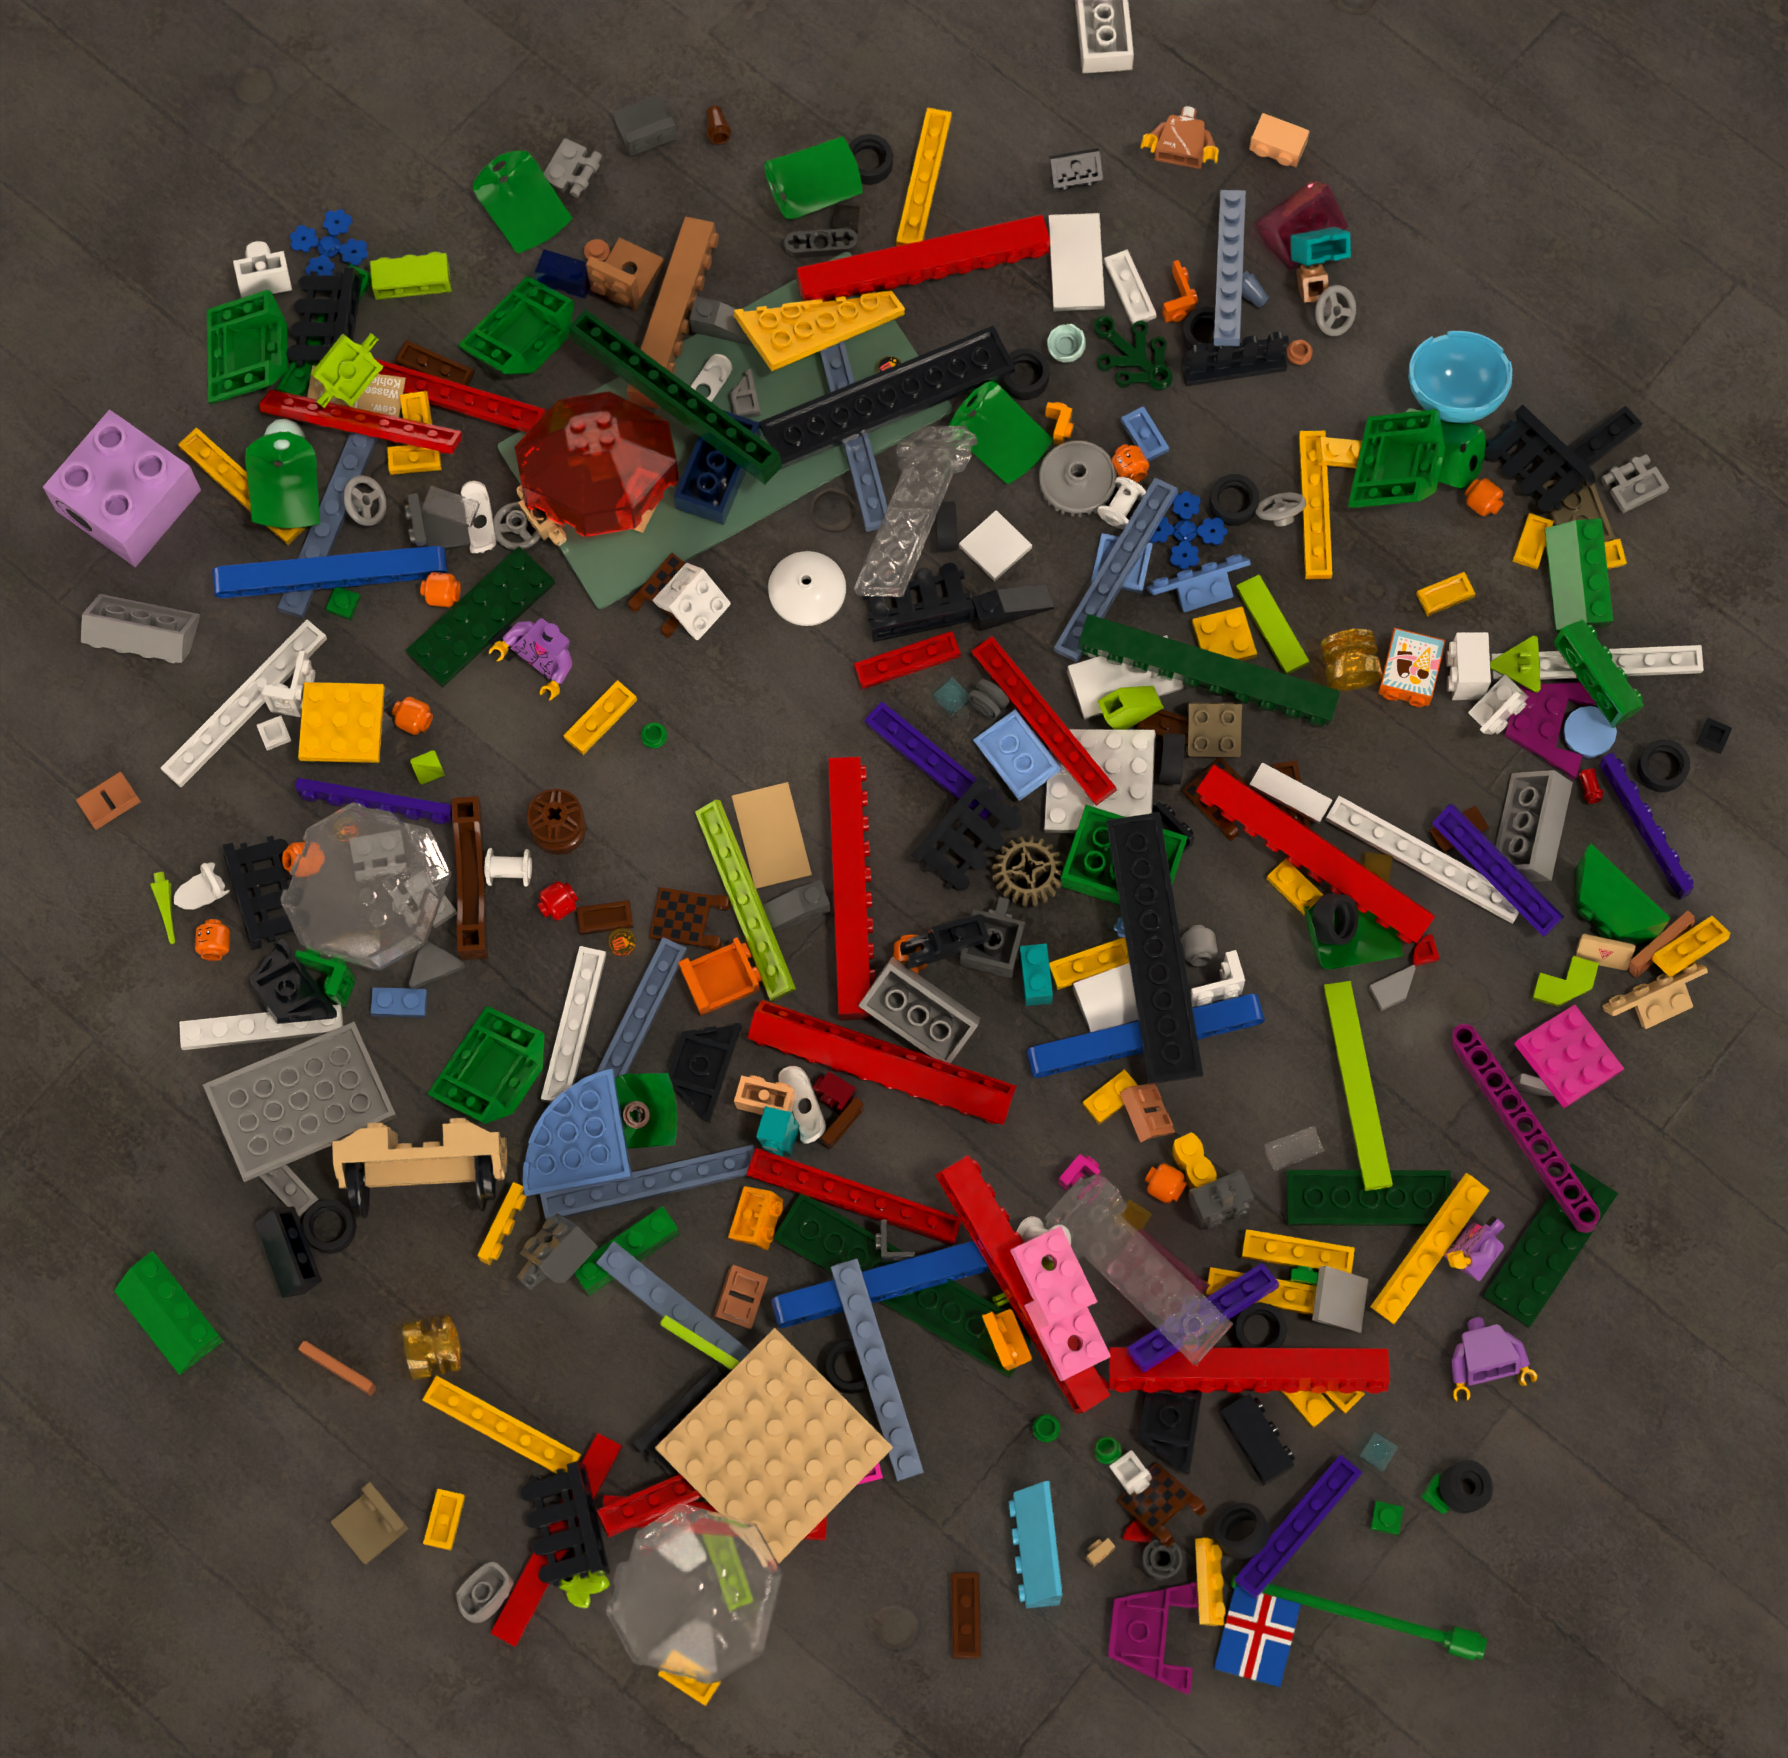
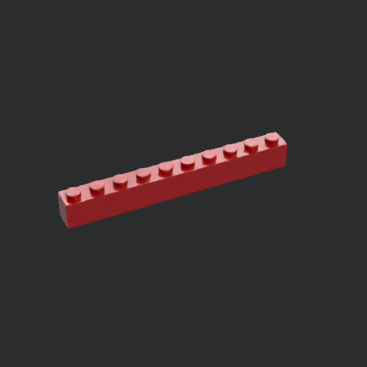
M1043 215L799 267L797 268L796 281L802 301L822 299L823 302L836 300V297L844 296L847 299L850 296L869 294L882 289L893 290L900 285H916L923 280L932 278L943 279L947 275L955 273L966 274L973 269L982 267L989 269L1005 262L1016 263L1028 257L1039 258L1049 253L1050 238Z
M860 757L829 758L839 1021L871 1019V1015L860 1008L859 1004L870 989V985L875 981V969H869V959H874V943H868V933H873V918L867 917V908H872L871 892H866V882H871L870 866H865V857H870L869 841H864V832L869 831L868 815L863 816L862 807L868 806L867 790H862L861 781H867L866 765H861Z
M1218 765L1212 766L1197 788L1196 792L1200 794L1198 799L1209 807L1215 804L1221 808L1222 812L1220 814L1231 822H1234L1235 819L1244 824L1242 829L1253 837H1256L1258 834L1266 839L1264 844L1276 853L1279 850L1285 852L1288 855L1286 860L1298 868L1301 865L1310 870L1308 875L1316 881L1322 883L1325 880L1332 885L1330 890L1335 894L1349 895L1355 901L1358 910L1365 914L1369 910L1377 916L1375 918L1377 923L1387 929L1389 926H1392L1398 930L1397 936L1408 944L1412 941L1418 943L1435 919L1436 915Z
M761 1000L755 1009L748 1034V1039L754 1040L759 1045L771 1046L780 1049L785 1054H795L804 1057L812 1063H822L830 1066L835 1071H845L856 1075L862 1080L878 1082L888 1089H898L907 1092L912 1097H922L931 1100L936 1105L948 1106L959 1110L965 1115H975L984 1118L992 1124L1004 1125L1017 1088L1016 1085L765 1000Z
M968 1155L935 1174L1073 1411L1075 1414L1084 1413L1111 1396L1107 1390L1109 1385L1101 1374L1098 1375L1094 1366L1063 1381L1059 1380L1024 1306L1034 1300L1010 1251L1024 1244L1021 1235L1016 1230L1013 1231L1008 1222L1010 1217L1003 1207H999L996 1202L994 1189L989 1183H985L980 1175L982 1170L975 1159H971ZM1075 1336L1068 1338V1347L1072 1351H1077L1080 1347L1079 1340Z
M1109 1347L1111 1356L1109 1357V1390H1116L1122 1393L1131 1390H1144L1149 1393L1159 1390H1171L1176 1393H1182L1187 1390H1199L1203 1393L1227 1390L1230 1393L1242 1391H1256L1258 1393H1268L1270 1391H1284L1286 1393H1296L1298 1391H1312L1313 1393L1339 1391L1348 1394L1354 1391H1367L1377 1394L1388 1391L1390 1381L1387 1348H1183L1143 1373L1127 1353V1347Z

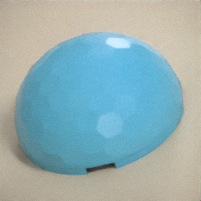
M1449 331L1447 335L1434 339L1430 337L1418 346L1409 363L1408 378L1412 393L1425 410L1437 409L1440 419L1443 421L1468 423L1480 420L1491 414L1505 400L1512 385V364L1503 353V348L1488 337L1468 331Z

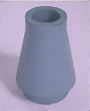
M1245 271L1242 277V297L1260 309L1270 297L1266 294L1254 274Z

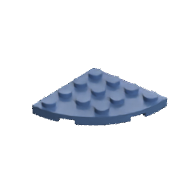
M613 1069L597 1072L581 1079L566 1091H563L543 1112L528 1142L529 1146L523 1165L524 1195L531 1196L632 1177Z

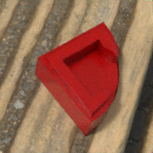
M1432 934L1423 937L1416 945L1412 955V965L1415 967L1439 961L1440 957Z
M1137 1519L1128 1526L1123 1536L1124 1541L1149 1544L1152 1539V1533Z

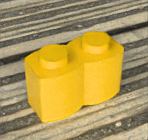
M1191 1132L1174 1140L1172 1148L1173 1157L1176 1164L1185 1171V1180L1190 1190L1217 1180L1215 1168L1210 1160L1204 1156L1203 1145L1194 1133Z

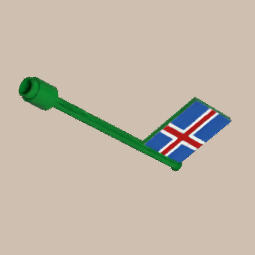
M1236 1572L1231 1577V1586L1234 1588L1214 1669L1280 1687L1301 1605L1443 1643V1647L1448 1648V1654L1473 1661L1475 1658L1482 1660L1487 1638L1482 1637L1479 1632L1454 1626L1452 1631L1447 1630V1632L1273 1584H1269L1259 1597L1254 1599L1234 1582L1239 1573Z

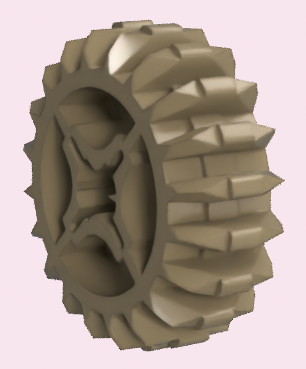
M1022 836L1019 837V844L1010 840V849L1002 846V855L998 854L995 856L997 864L992 866V870L996 872L993 875V881L999 882L996 885L998 891L1005 890L1003 898L1007 899L1011 895L1013 896L1012 904H1016L1018 899L1022 900L1023 907L1027 906L1028 901H1032V905L1036 907L1039 898L1043 903H1046L1048 901L1046 894L1054 897L1056 895L1054 888H1061L1062 883L1058 879H1061L1063 873L1061 869L1064 867V863L1057 861L1060 858L1059 852L1051 853L1054 847L1052 844L1044 847L1045 840L1043 838L1039 840L1038 844L1034 843V836H1030L1029 842H1025ZM1030 854L1039 856L1046 863H1044L1043 861L1033 860ZM1020 855L1021 863L1012 867V870L1006 871L1010 861ZM1025 862L1027 863V868H1031L1032 871L1031 881L1029 875H1026V872H1024ZM1050 872L1048 880L1042 886L1036 888V879L1044 876V873ZM1010 880L1024 883L1027 889L1016 886Z

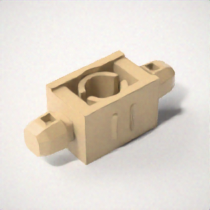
M526 483L520 485L517 488V494L521 499L518 504L533 528L536 529L543 540L549 537L558 546L566 542L567 537L562 529L565 526L562 517L541 489L538 488L534 491ZM536 508H539L540 511H547L546 521L543 517H536L538 514Z

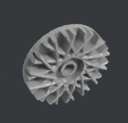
M1069 441L1053 448L1044 458L1039 474L1040 491L1043 492L1044 499L1048 500V505H1054L1056 511L1061 510V514L1064 515L1065 512H1069L1072 517L1075 514L1081 517L1082 513H1088L1089 516L1092 511L1097 513L1099 506H1105L1106 503L1110 502V497L1114 494L1116 488L1115 479L1117 474L1111 457L1101 447L1087 441Z

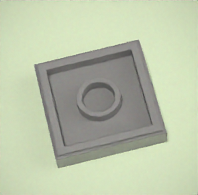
M1320 1266L1312 1321L1352 1333H1361L1368 1279L1328 1266Z

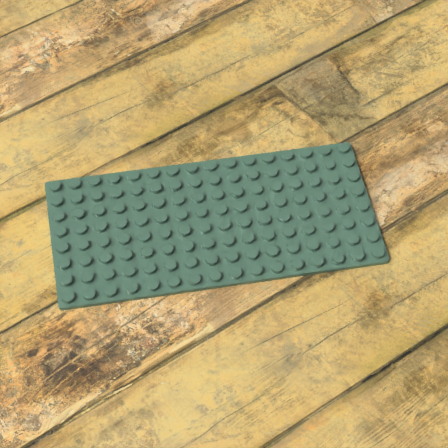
M844 252L831 260L850 257L852 255L849 252ZM796 279L742 308L743 311H754L757 307L766 306L767 309L779 308L786 303L802 302ZM861 295L850 296L847 299L860 298ZM895 319L844 341L854 382L879 373V363L884 358L894 357L900 363H903L918 356ZM695 334L683 341L682 354L680 357L677 356L675 361V375L691 387L712 355L722 354L726 356L732 364V371L712 403L721 410L733 414L734 410L730 393L745 376V372L751 369L761 415L748 419L757 422L830 393L819 352L771 371L754 346ZM621 377L608 382L545 417L537 436L520 431L498 444L499 452L519 484L526 483L534 491L540 488L562 517L565 524L562 529L566 534L567 540L559 545V548L598 609H603L644 586L671 553L675 554L682 561L687 562L850 470L844 446L841 444L780 469L766 485L746 471L724 525L676 509L674 494L699 436L661 407L660 409L630 403L627 393L629 383ZM702 384L696 388V391L705 398L711 394V390L707 385ZM947 400L868 433L874 456L952 412L950 402ZM631 422L633 434L638 441L654 439L655 449L641 451L640 461L643 470L661 476L665 491L643 533L621 525L615 513L616 505L622 499L627 489V484L634 473L592 483L590 472L585 465L570 469L568 458L583 455V443L580 434ZM761 431V436H760V438L767 443V441H766V439H765V437H764V435H763V433H762V431ZM536 508L540 517H543L546 521L547 511H540L539 508Z

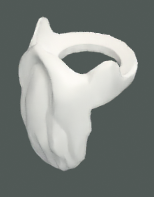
M213 862L203 863L200 867L201 874L192 877L175 892L174 904L186 910H194L222 898L230 890L224 891L225 884L221 877L213 873L215 864Z

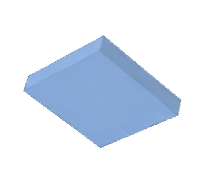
M1101 534L1091 584L1119 539V536ZM1153 543L1147 544L1121 590L1142 594Z

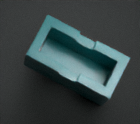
M1331 227L1291 235V260L1308 266L1324 263L1327 260L1334 261L1351 257L1350 232Z
M1047 943L1020 946L1019 958L1025 1006L1052 1004L1053 992Z
M765 1106L757 1132V1139L767 1152L782 1157L783 1155L792 1156L800 1127L797 1120H794L795 1117L792 1112Z

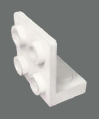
M687 562L653 599L659 608L672 612L695 640H699L731 604L704 569Z
M299 651L290 689L280 683H274L273 685L264 684L262 695L270 712L295 717L302 716L304 682H314L315 670H313L311 661L308 659L305 651Z
M1504 675L1468 713L1482 726L1480 730L1484 734H1499L1508 725L1506 720L1513 713L1517 715L1526 707L1527 703L1525 700L1529 696L1507 675Z
M1236 950L1226 952L1224 962H1221L1222 969L1219 970L1220 982L1191 989L1192 1007L1212 1004V1002L1222 999L1224 1001L1239 997L1238 995L1242 994L1245 978Z

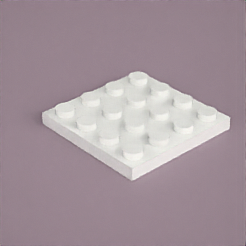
M1069 729L1117 788L1115 793L1097 806H1095L1049 749V753L1062 770L1047 781L1044 828L1046 833H1076L1085 805L1124 817L1152 813L1155 730Z

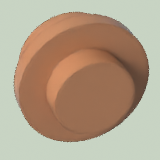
M594 239L586 244L584 253L587 260L592 256L605 262L610 254V249L605 241Z
M1304 340L1293 341L1287 348V357L1293 364L1304 365L1312 357V347Z

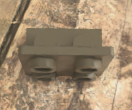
M1187 702V713L1189 714L1188 755L1190 757H1240L1242 704L1239 702Z
M371 1482L362 1488L364 1494L331 1521L333 1527L365 1565L409 1530Z

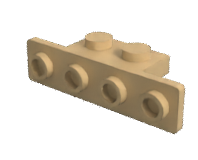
M1693 962L1671 978L1666 973L1661 974L1656 978L1657 980L1649 984L1637 985L1630 993L1610 998L1608 1003L1602 1005L1603 1010L1612 1016H1616L1635 1007L1641 1026L1648 1029L1693 1008L1685 983L1708 973L1707 968L1698 962Z

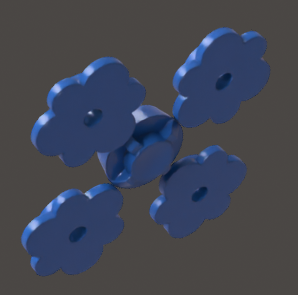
M339 209L336 212L331 210L325 214L326 220L323 222V227L328 229L331 236L323 237L320 241L315 236V229H308L305 225L298 226L296 232L290 234L293 250L299 251L302 249L303 252H309L310 247L318 245V250L322 254L318 258L310 259V265L305 269L307 275H310V271H317L318 275L333 276L332 271L335 269V265L333 262H330L329 258L337 256L339 252L343 255L342 260L344 263L350 262L354 266H359L362 263V259L368 257L365 241L359 240L356 242L355 239H349L347 244L340 246L339 240L334 237L338 236L340 232L343 234L347 233L349 230L348 226L352 224V217L345 214L344 210Z
M1184 491L1182 495L1177 494L1172 502L1174 505L1173 513L1180 514L1183 520L1173 527L1168 523V519L1163 517L1149 541L1151 543L1158 541L1166 542L1168 536L1174 532L1180 544L1179 546L1172 547L1171 552L1173 555L1170 558V562L1174 566L1180 565V568L1183 570L1188 569L1189 566L1194 567L1199 563V557L1197 556L1198 548L1195 546L1191 547L1190 544L1196 534L1203 537L1205 544L1212 542L1214 545H1220L1223 542V536H1226L1228 532L1227 528L1223 527L1224 522L1221 518H1214L1213 520L1206 518L1203 521V525H1200L1198 529L1193 522L1189 521L1192 514L1197 515L1200 509L1198 506L1201 502L1199 496L1191 495L1189 491Z

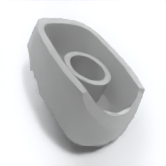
M489 1562L479 1568L463 1583L456 1593L461 1614L471 1623H481L491 1617L509 1595L514 1584L511 1576L495 1562Z

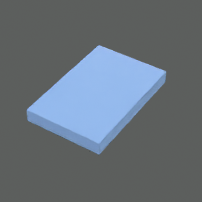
M1016 709L973 739L1019 801L1062 770Z

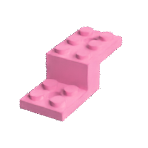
M1059 1226L1011 1249L1013 1258L1034 1300L1024 1306L1059 1380L1063 1381L1111 1357L1088 1309V1306L1096 1303L1097 1300L1062 1227ZM1043 1256L1052 1258L1054 1267L1051 1271H1047L1042 1267L1041 1260ZM1070 1336H1075L1080 1342V1347L1077 1351H1072L1068 1347L1067 1341Z

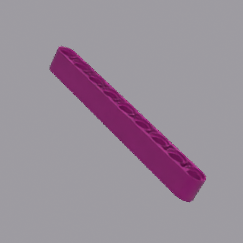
M1469 1024L1456 1026L1451 1039V1046L1574 1227L1582 1233L1593 1231L1600 1218V1211L1475 1028ZM1466 1035L1471 1041L1466 1044L1461 1043L1457 1040V1037ZM1482 1057L1486 1063L1481 1066L1476 1065L1472 1059ZM1489 1079H1497L1501 1085L1493 1088L1488 1085L1487 1081ZM1512 1101L1516 1104V1108L1513 1110L1505 1109L1502 1103ZM1527 1123L1531 1126L1532 1130L1522 1132L1518 1129L1517 1125ZM1542 1145L1546 1148L1547 1152L1543 1155L1534 1152L1533 1147ZM1556 1167L1562 1171V1175L1553 1177L1549 1174L1548 1170ZM1566 1190H1573L1577 1193L1578 1198L1574 1200L1567 1199L1564 1196V1192ZM1586 1212L1591 1214L1594 1220L1592 1222H1584L1580 1219L1579 1215Z

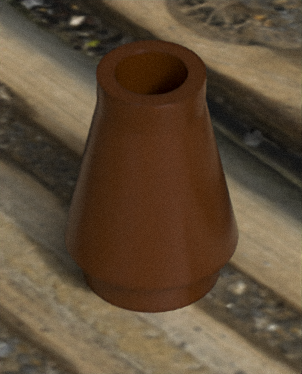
M711 106L706 111L707 137L713 144H724L730 139L731 128L719 106Z
M639 1101L629 1103L623 1111L624 1122L632 1128L644 1127L650 1118L648 1107ZM630 1112H634L636 1115V1119L634 1121L633 1118L630 1117Z

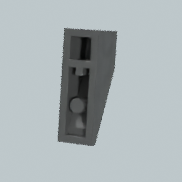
M696 296L690 316L691 332L754 346L733 316L736 308L719 301Z
M821 880L796 888L763 905L773 933L830 914V903Z

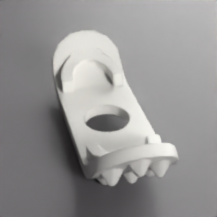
M722 354L712 355L691 387L696 390L699 385H707L711 390V394L706 398L712 402L731 374L732 364L730 360Z
M467 482L462 486L461 496L465 507L470 537V552L476 554L478 552L484 553L486 550H492L496 545L490 499L485 485L481 482ZM479 515L486 516V525L482 528H475L473 525L474 519Z
M788 1066L780 1071L779 1082L790 1085L795 1091L796 1099L792 1111L800 1125L801 1142L804 1144L814 1142L826 1130L824 1117L806 1073L800 1067ZM804 1098H808L812 1104L811 1110L806 1114L801 1113L798 1108L799 1102Z

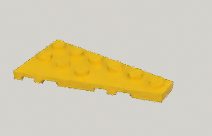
M893 291L862 294L860 298L846 299L844 296L836 297L835 301L823 302L822 299L786 303L779 308L767 309L766 306L757 307L754 311L746 312L743 309H736L733 316L771 371H774L904 315L905 308Z

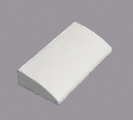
M1102 656L1070 665L1067 668V675L1084 720L1102 715L1103 713L1097 701L1119 688L1153 685L1159 697L1183 689V684L1180 680L1174 678L1172 681L1163 680L1157 677V673L1147 671V673L1137 672L1132 669L1131 665L1125 663L1114 665L1107 662V658Z
M1129 963L1073 983V992L1090 1033L1139 1021Z

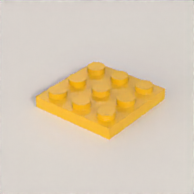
M304 682L299 760L379 763L385 692L384 684Z

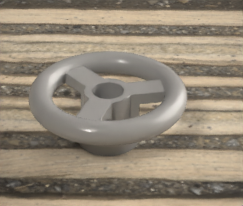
M1342 285L1328 287L1320 295L1316 304L1315 316L1319 328L1329 336H1339L1351 327L1356 315V302L1353 294ZM1336 293H1341L1345 296L1348 308H1343L1338 303ZM1341 315L1347 316L1342 326L1336 329L1330 328L1335 319L1341 317Z
M365 475L355 476L347 483L344 490V504L351 518L363 526H373L379 523L386 512V497L381 486L373 478ZM359 483H365L371 486L373 491L362 493L355 486ZM378 498V511L371 518L370 507L372 506V501Z
M1297 493L1275 494L1259 502L1255 513L1261 519L1273 520L1275 526H1286L1294 521V516L1305 508L1306 499ZM1286 500H1293L1298 503H1288ZM1275 503V504L1273 505V507L1269 508V509L1266 510V511H1263V509H1264L1265 507H1267V506L1270 505V504Z
M518 502L503 506L493 519L496 540L507 549L515 550L518 546L523 550L528 549L536 544L541 537L536 529L532 536L526 530L527 517L522 512ZM509 513L506 517V523L500 524L502 518ZM516 522L521 523L520 526H513ZM512 531L515 534H519L524 542H510L501 533Z

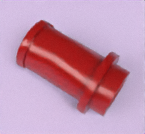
M1593 768L1585 769L1578 773L1585 793L1583 799L1587 800L1588 804L1602 801L1604 791L1599 787L1596 772Z

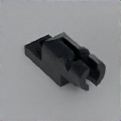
M979 914L933 926L927 934L912 937L908 941L902 942L900 951L902 956L909 954V961L905 962V966L907 969H911L926 963L930 964L959 955L962 949L987 943L990 937L982 916ZM918 947H921V951L915 952Z

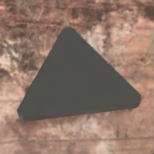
M422 940L419 945L409 986L411 989H415L464 969L465 963L431 942Z

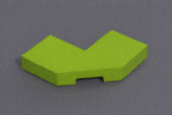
M1573 956L1566 980L1540 973L1532 1000L1560 1007L1568 1003V1001L1591 991L1599 963Z

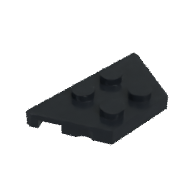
M283 938L279 939L275 950L270 956L267 955L261 967L249 979V986L277 1024L336 1018V1009L305 967L295 957L294 952Z
M733 1023V1025L718 1028L716 1026L707 1027L700 1031H683L668 1073L674 1092L708 1123L711 1122L742 1028L741 1023Z
M1159 1390L1154 1393L1145 1392L1138 1441L1182 1473L1189 1475L1202 1392L1199 1390H1187L1182 1393H1176L1171 1390Z

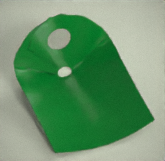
M843 136L765 161L764 164L769 187L780 211L786 219L799 218L863 193L858 165ZM770 180L772 181V183H773V185H774V187H775L776 193L774 192V190H773V188H772V185H771ZM781 193L786 195L785 201L782 200Z
M511 151L499 155L481 170L474 181L473 190L478 200L516 253L529 250L546 242L573 219L535 159L527 151ZM506 161L502 169L493 171V167L497 163ZM503 176H508L506 182L501 183L499 181Z
M994 381L984 383L975 389L959 407L949 425L952 434L1007 485L1031 469L1053 441V438ZM977 395L975 401L967 407L968 402ZM975 409V416L969 417V413Z
M1409 408L1406 412H1415L1420 410ZM1441 420L1446 448L1438 482L1457 488L1468 487L1482 470L1485 456L1484 430L1471 423H1453ZM1465 443L1466 450L1461 452L1460 446ZM1473 455H1476L1477 465L1471 471L1469 468L1470 459Z
M289 431L267 434L251 443L246 449L245 464L252 522L278 528H300L320 524L317 463L313 447L303 437ZM284 439L289 441L290 446L287 449L278 450L274 448L273 444L277 440ZM279 460L283 462V465L276 467L273 465V462Z
M1315 905L1309 910L1310 906H1303L1312 949L1322 968L1338 969L1403 957L1401 941L1397 936L1398 930L1392 926H1389L1387 929L1375 921L1377 916L1369 910L1366 914L1358 910V928L1353 939L1345 945L1323 944L1316 938L1312 923ZM1335 909L1333 915L1334 930L1338 922L1337 909Z
M628 1073L615 1078L622 1111H624L629 1103L639 1101L644 1103L650 1112L648 1123L644 1127L637 1129L628 1126L624 1122L622 1114L627 1148L675 1145L677 1105L669 1074ZM630 1112V1117L633 1118V1121L636 1119V1115L634 1112Z

